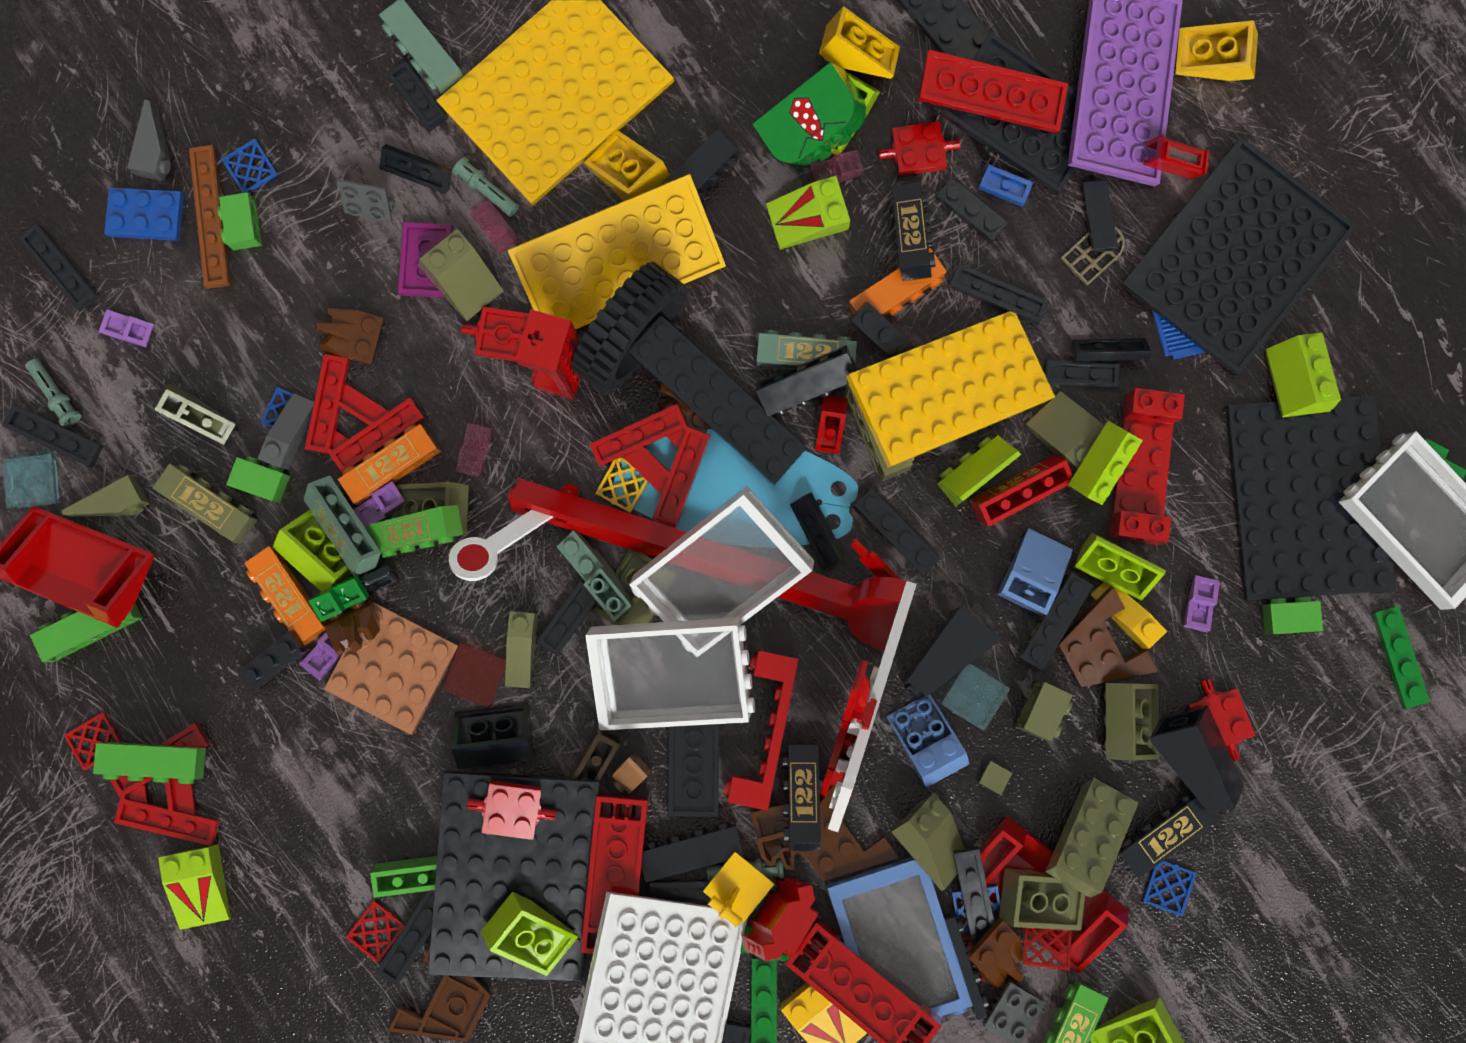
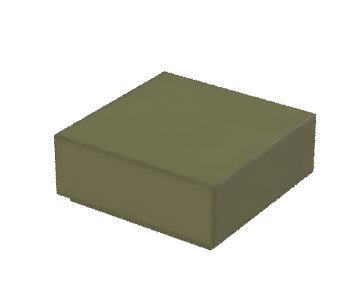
M989 761L978 783L1002 795L1013 773Z

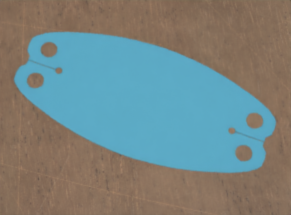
M712 429L707 430L706 434L712 436L676 529L686 532L690 531L745 486H748L800 545H809L810 543L790 504L811 492L816 501L818 499L822 500V505H819L825 519L830 514H835L840 518V526L837 529H832L836 539L851 531L853 517L849 513L850 508L847 507H850V503L856 500L858 485L846 472L804 451L780 480L773 485ZM667 437L645 446L669 471L671 470L678 448ZM621 462V463H622L621 471H622V470H625V469H623V468H626V469H629V468H630V466H629L628 464H626V463H624V462ZM634 470L636 479L643 477L638 471ZM631 471L623 473L625 482L633 479ZM620 475L615 476L613 485L622 483ZM645 480L639 481L640 488ZM836 481H841L846 486V492L842 496H835L831 492V485ZM648 482L633 509L653 518L661 494ZM623 486L614 489L617 496L625 495ZM636 495L629 497L631 504L633 503ZM626 498L620 499L628 505ZM740 505L701 535V537L725 544L777 547Z

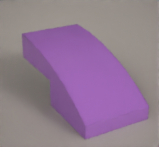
M107 309L99 333L147 347L154 324Z
M392 481L371 494V499L356 507L353 511L366 529V525L387 519L406 502Z
M1194 576L1187 601L1183 627L1202 632H1209L1211 630L1213 607L1217 604L1220 581Z
M325 633L317 641V646L304 658L300 665L320 681L342 654L337 656L327 633Z

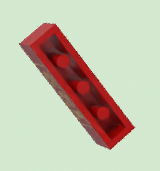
M1053 455L974 496L969 501L978 521L989 527L1068 486L1073 478V474L1066 459Z

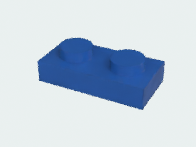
M988 165L978 189L1023 207L1033 182Z

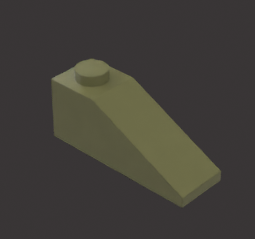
M169 383L154 409L223 445L236 425L235 422L207 404Z
M126 475L61 511L63 515L70 517L133 516L141 513L144 510L143 507L150 504L138 478Z
M509 612L505 686L531 687L538 614Z

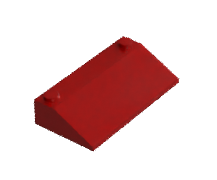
M33 506L0 544V579L118 628L133 609L154 555L151 552Z
M1008 816L992 831L979 849L987 886H998L1000 903L1005 868L1045 872L1053 854L1050 848ZM1104 890L1102 893L1091 898L1085 895L1081 930H1072L1071 932L1072 951L1070 967L1077 973H1080L1128 926L1129 909ZM994 892L989 897L993 903L997 901ZM1035 928L1038 933L1044 930L1042 928ZM1031 929L1028 930V935L1034 938L1036 935ZM1052 930L1056 934V936L1063 932ZM1048 931L1042 935L1047 944L1054 939ZM1065 934L1060 940L1066 946L1068 945V936ZM1039 939L1036 940L1038 943L1044 946ZM1057 941L1050 946L1055 953L1062 949ZM1063 952L1059 958L1064 963H1067V953Z

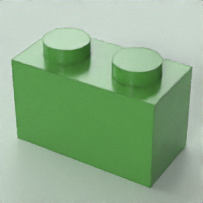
M248 192L219 197L220 206L217 207L219 218L223 222V229H221L223 242L233 250L262 246L256 200Z
M246 456L245 460L237 457L226 485L280 504L290 476L283 474L284 469L269 464L268 468L260 465V460Z
M1311 597L1295 598V603H1286V598L1270 599L1271 604L1262 605L1265 635L1323 631L1321 602H1311Z

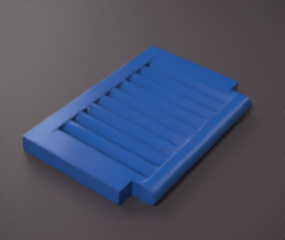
M1152 311L1164 357L1172 356V359L1175 360L1204 353L1201 348Z

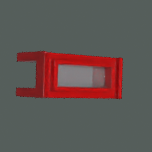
M1164 135L1146 142V147L1157 151L1155 156L1144 160L1143 165L1190 180L1207 174L1209 150L1204 151L1167 139Z

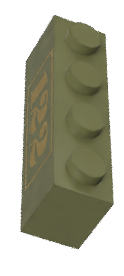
M169 464L153 486V489L230 541L242 544L257 522V519L251 516L253 511L242 504L239 506L231 502L233 498L220 490L217 493L212 490L213 484L200 477L197 480L191 476L193 471L182 464L179 466Z

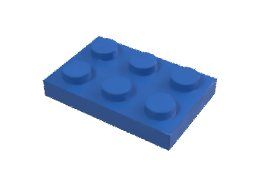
M109 187L104 234L108 237L180 241L184 194L181 191Z

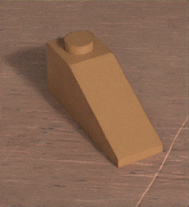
M634 753L612 775L615 779L613 784L622 793L627 791L630 794L652 770Z

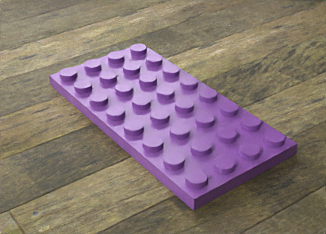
M1089 0L1068 166L1151 186L1160 184L1161 170L1143 164L1144 160L1155 156L1157 151L1146 147V142L1160 135H1164L1166 138L1183 0Z

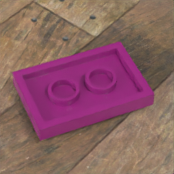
M403 222L398 294L400 296L445 298L418 267V263L423 255L453 232L451 224Z

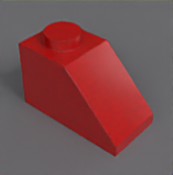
M833 395L823 397L815 451L839 454L848 398Z

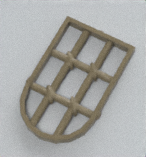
M1115 227V230L1119 236L1117 242L1121 241V249L1117 255L1113 251H1105L1096 259H1092L1087 254L1092 250L1091 245L1084 250L1079 246L1089 236L1088 231L1079 242L1060 258L1086 286L1114 261H1117L1124 251V236L1118 228ZM1076 248L1081 254L1070 264L1065 257ZM1106 254H1110L1113 259L1101 269L1096 263ZM1082 258H1086L1090 264L1079 273L1073 266ZM1095 267L1099 272L1088 282L1083 275L1090 268Z

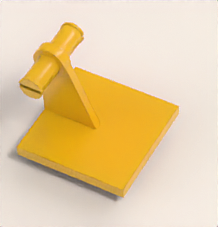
M734 851L704 888L703 892L711 898L708 905L719 913L718 916L721 919H727L737 927L740 923H744L774 886V882Z

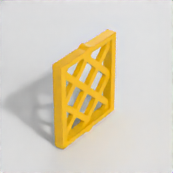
M619 458L612 462L595 494L611 502L612 505H616L631 513L648 481L644 477L636 479L634 472L636 469L625 459ZM619 462L628 464L630 468L621 471ZM617 465L618 472L611 473L614 466ZM631 471L633 480L625 482L623 473ZM620 475L622 483L613 485L611 477ZM608 479L610 486L603 488L605 482ZM642 480H645L644 483H643V485L641 486V488H640V490H639V486H638V483H637V482L642 481ZM634 483L636 491L628 493L626 485ZM623 486L625 495L616 497L614 489ZM611 490L613 498L609 499L603 495V492ZM636 495L633 503L631 504L629 497ZM626 498L628 506L620 505L617 500Z

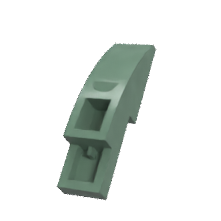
M573 530L557 548L585 581L583 585L610 618L617 622L633 606V603L623 584L597 549H593L580 533Z

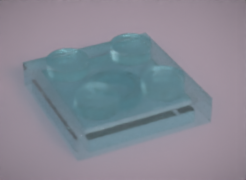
M44 454L2 460L6 508L16 509L60 503L56 455Z
M969 664L961 670L941 705L980 730L985 731L1010 688L972 664Z

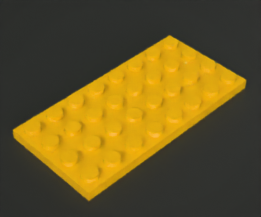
M690 174L508 249V253L533 310L570 320L575 330L594 321L598 317L597 313L600 309L603 310L607 300L615 295L618 287H622L628 277L631 278L636 270L639 271L640 267L648 262H656L683 284L726 266Z
M1011 311L846 376L887 468L1055 398L1017 315Z

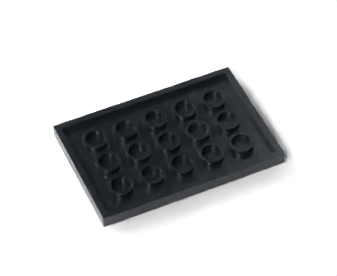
M993 32L987 35L972 59L1063 82ZM1069 85L1061 127L1058 133L948 107H943L939 112V115L1057 195L1061 193L1076 168L1068 166L1077 91Z

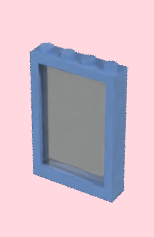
M913 857L826 885L844 943L853 952L920 1007L924 1003L942 1019L944 1015L953 1013V1015L963 1014L968 1011V1007L973 1006L932 880Z

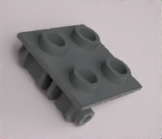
M337 179L344 213L372 218L378 221H392L390 210L394 209L395 201L387 197L386 188Z
M1008 980L998 993L1001 997L995 996L998 1002L996 1004L991 1002L990 1005L994 1008H989L986 1013L987 1018H984L982 1024L986 1029L1011 1043H1022L1046 1003Z

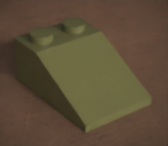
M458 229L419 259L418 267L466 322L503 293V289L474 247Z
M1061 391L1025 424L1054 455L1067 460L1073 475L1104 428V425Z
M453 482L395 485L406 503L391 515V519L440 506L458 505L463 534H467L469 485Z
M932 793L916 803L891 832L939 889L943 891L958 874L953 851L965 848L951 812L937 795Z
M1005 868L999 918L1012 927L1081 930L1085 894L1046 872Z

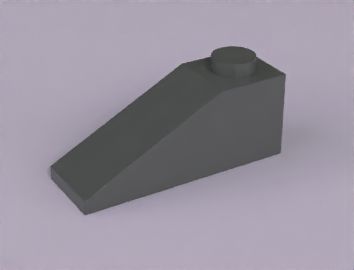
M144 99L127 168L136 176L165 181L171 164L159 110L149 100Z
M294 393L292 394L266 436L257 459L279 468L290 470L311 419L314 401Z

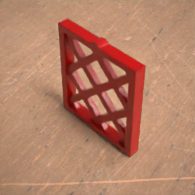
M105 712L100 713L64 735L83 771L94 766V761L91 762L92 755L95 756L96 743L103 742L97 740L99 731L107 733L105 742H109L112 734L117 743H122L116 728L113 727ZM98 720L96 727L90 726L91 723ZM102 720H105L109 727L108 730L100 728ZM87 728L95 730L93 739L85 737ZM83 729L81 736L75 735V733ZM72 738L80 739L78 748L75 747ZM84 741L92 742L90 751L82 749ZM80 753L88 754L86 763H84Z
M374 900L345 938L357 946L361 952H364L375 962L379 963L399 937L406 924ZM376 908L382 910L385 916L377 917ZM372 909L373 918H365ZM392 918L396 921L399 927L390 928L389 919ZM386 919V928L378 929L377 920ZM373 921L374 930L366 931L365 922ZM361 924L362 932L354 933ZM399 930V931L397 932V934L394 936V938L392 939V938H391V931ZM387 932L388 941L379 942L378 933ZM375 934L376 943L367 944L366 935ZM362 935L363 944L361 945L354 940V936ZM387 945V947L381 953L380 946ZM376 946L377 955H373L368 951L367 947Z
M1024 928L1023 965L1070 971L1072 930L1044 929L1038 933L1035 928ZM1029 929L1036 935L1030 941L1027 939ZM1052 930L1063 932L1056 936V934ZM1047 931L1054 938L1048 944L1042 938V935ZM1065 934L1068 936V945L1066 946L1060 940ZM1037 939L1044 945L1039 951L1032 944ZM1056 941L1062 947L1058 953H1055L1050 947ZM1027 947H1030L1035 953L1029 959L1026 956ZM1046 949L1053 955L1048 961L1041 955ZM1063 952L1067 953V963L1065 964L1059 958ZM1038 956L1043 963L1034 962L1032 960H1034ZM1056 959L1060 965L1050 963Z

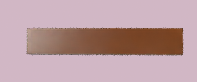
M214 145L189 148L204 287L211 289L231 286L227 246L221 238L223 222L219 218L217 207L220 206L219 197H221L216 148Z

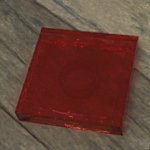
M460 643L443 691L491 707L506 667V659Z

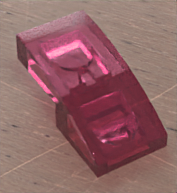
M857 150L837 154L833 159L812 163L808 167L813 182L836 176L838 183L864 174Z
M490 200L470 213L499 254L519 241Z
M470 422L467 424L463 447L460 448L456 472L477 477L481 476L492 437V427Z

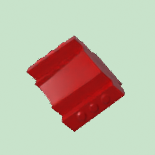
M786 876L784 879H775L778 891L766 894L767 899L755 919L750 920L753 932L741 935L744 950L764 961L778 959L783 953L788 957H792L819 913L811 907L815 901L811 884L791 876Z

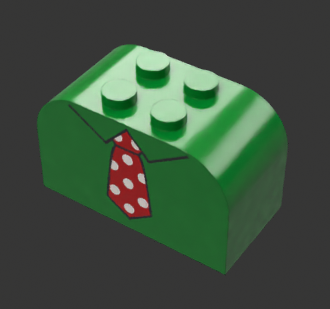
M830 62L753 123V126L770 152L778 160L807 166L818 160L823 161L832 154V149L838 145L843 146L852 139L851 135L864 122L866 105L863 97L845 70Z

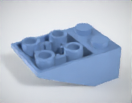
M1028 528L996 595L1040 616L1047 615L1058 593L1073 549Z
M931 695L922 696L886 716L925 788L969 765L965 749Z

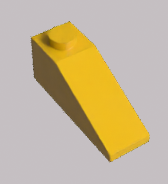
M1103 582L1090 596L1096 601L1111 585ZM1115 588L1125 609L1114 614L1111 618L1141 649H1150L1167 632L1166 629L1127 593Z

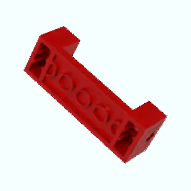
M530 309L529 315L524 316L522 320L521 331H523L521 341H517L514 346L513 356H515V361L520 366L534 369L531 381L534 382L533 385L536 390L574 400L581 377L572 371L571 361L574 359L573 355L577 351L576 348L581 340L572 321ZM538 336H540L542 342H537L536 346H534L532 339L537 340Z
M1134 388L1125 395L1121 428L1143 441L1115 484L1109 539L1151 545H1161L1169 542L1171 517L1164 516L1173 425L1182 419L1185 394Z
M758 651L757 656L752 655L749 670L754 671L753 676L781 681L782 685L776 686L774 701L778 702L776 711L771 710L769 726H772L773 729L771 736L766 735L764 751L768 752L766 760H761L759 776L763 778L757 779L733 774L732 779L727 778L724 795L728 796V803L768 811L798 659L763 651Z
M600 793L596 796L581 953L593 954L606 892L639 896L645 826L648 822L650 798L605 793Z
M823 920L817 922L804 938L796 953L789 958L785 965L878 1043H929L941 1028L944 1020L924 1003L920 1007L839 940L841 935Z

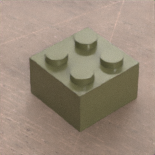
M1034 682L1015 727L1037 738L1052 742L1053 738L1057 739L1061 733L1063 725L1060 723L1063 716H1067L1072 708L1073 702L1070 700L1073 695L1046 682Z

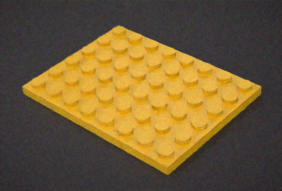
M551 0L436 101L533 206L593 154L617 130L619 131L674 82V78L601 0Z

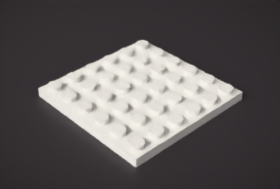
M606 892L574 1043H722L741 953V935L744 934L747 919L743 924L740 923L735 927L727 919H721L718 916L719 913L711 906Z

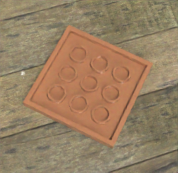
M373 602L375 614L380 620V631L373 640H363L362 648L355 653L350 647L345 649L324 690L413 735L451 664L459 645Z

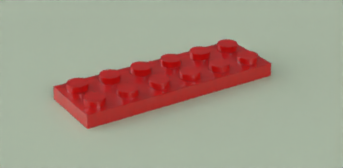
M928 50L925 57L918 101L1058 133L1061 127L1068 83Z

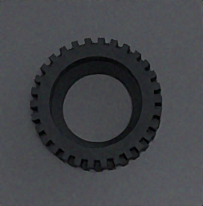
M654 261L641 266L639 271L636 270L631 278L628 277L624 281L622 287H618L615 295L607 300L606 306L603 310L600 309L597 313L598 317L589 325L590 329L584 333L583 341L578 344L577 351L573 355L574 359L571 361L572 371L605 396L615 392L618 387H621L626 380L628 381L631 378L633 372L636 373L640 368V364L628 354V351L660 316H663L670 324L675 321L678 316L677 313L681 311L682 304L686 300L685 297L688 294L687 286Z

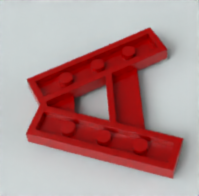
M324 354L305 450L329 454L340 471L343 472L351 466L356 467L361 464L363 458L372 452L377 453L384 448L383 445L393 438L397 439L403 435L408 427L417 425L425 420V417L411 398L388 411L346 384L350 359ZM343 408L369 426L350 439L346 438L336 431L340 409Z
M675 404L591 443L590 447L599 467L621 457L634 467L661 494L652 519L676 528L712 435L689 427L680 405ZM667 437L678 448L671 470L669 471L645 446Z
M194 723L160 745L207 747L210 743L200 725ZM119 775V779L110 780L120 797L114 823L208 846L214 845L220 820L196 815L192 784H180L178 779L169 778V782H165L167 808L148 803L146 784L153 780V777H144V781L127 780L128 776Z

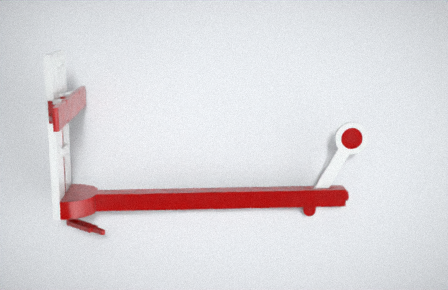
M519 478L516 486L511 487L508 500L510 501L511 511L523 516L486 540L470 537L459 541L449 553V565L452 572L463 580L477 581L484 579L495 570L498 562V553L545 522L571 531L575 530L578 533L652 557H657L687 532L580 498L578 488L573 484H566L558 491ZM701 536L668 561L756 591L791 566ZM852 539L851 547L860 555L859 560L876 577L861 581L857 587L810 572L778 596V598L846 619L849 630L859 640L873 648L884 651L879 667L874 666L870 680L865 675L868 661L860 662L820 794L826 797L829 787L836 784L829 806L834 811L828 829L835 832L839 831L856 781L917 585L900 579L874 551H868L857 539ZM845 773L843 782H839L842 779L843 774Z

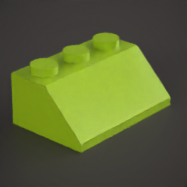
M1323 333L1298 335L1265 350L1282 417L1331 412L1340 402L1341 397Z
M1107 421L1068 485L1087 498L1103 505L1143 440Z
M998 435L994 439L987 437L977 445L980 450L974 455L968 452L958 460L961 465L955 470L949 467L940 475L942 480L937 485L956 507L1021 455L1020 452Z
M311 510L280 529L272 548L321 592L351 576V571Z
M1091 533L1081 546L1074 566L1141 601L1166 572L1162 567L1094 533Z

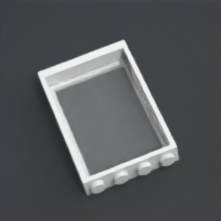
M1417 431L1409 434L1402 433L1392 441L1393 446L1389 450L1383 451L1376 457L1377 462L1373 466L1368 467L1360 474L1361 479L1357 483L1350 485L1344 490L1343 493L1345 495L1339 503L1440 610L1455 609L1466 598V483Z
M745 486L636 572L629 585L632 592L638 598H642L648 604L650 611L655 616H659L664 622L740 617L742 624L813 570L814 560L748 486ZM731 631L676 635L681 639L683 646L698 657Z
M740 617L591 627L585 635L599 730L749 722L751 713H755L754 697L750 698L749 689H752V676L747 674L746 665H749V651L744 650L743 643L747 637L745 625L741 626Z

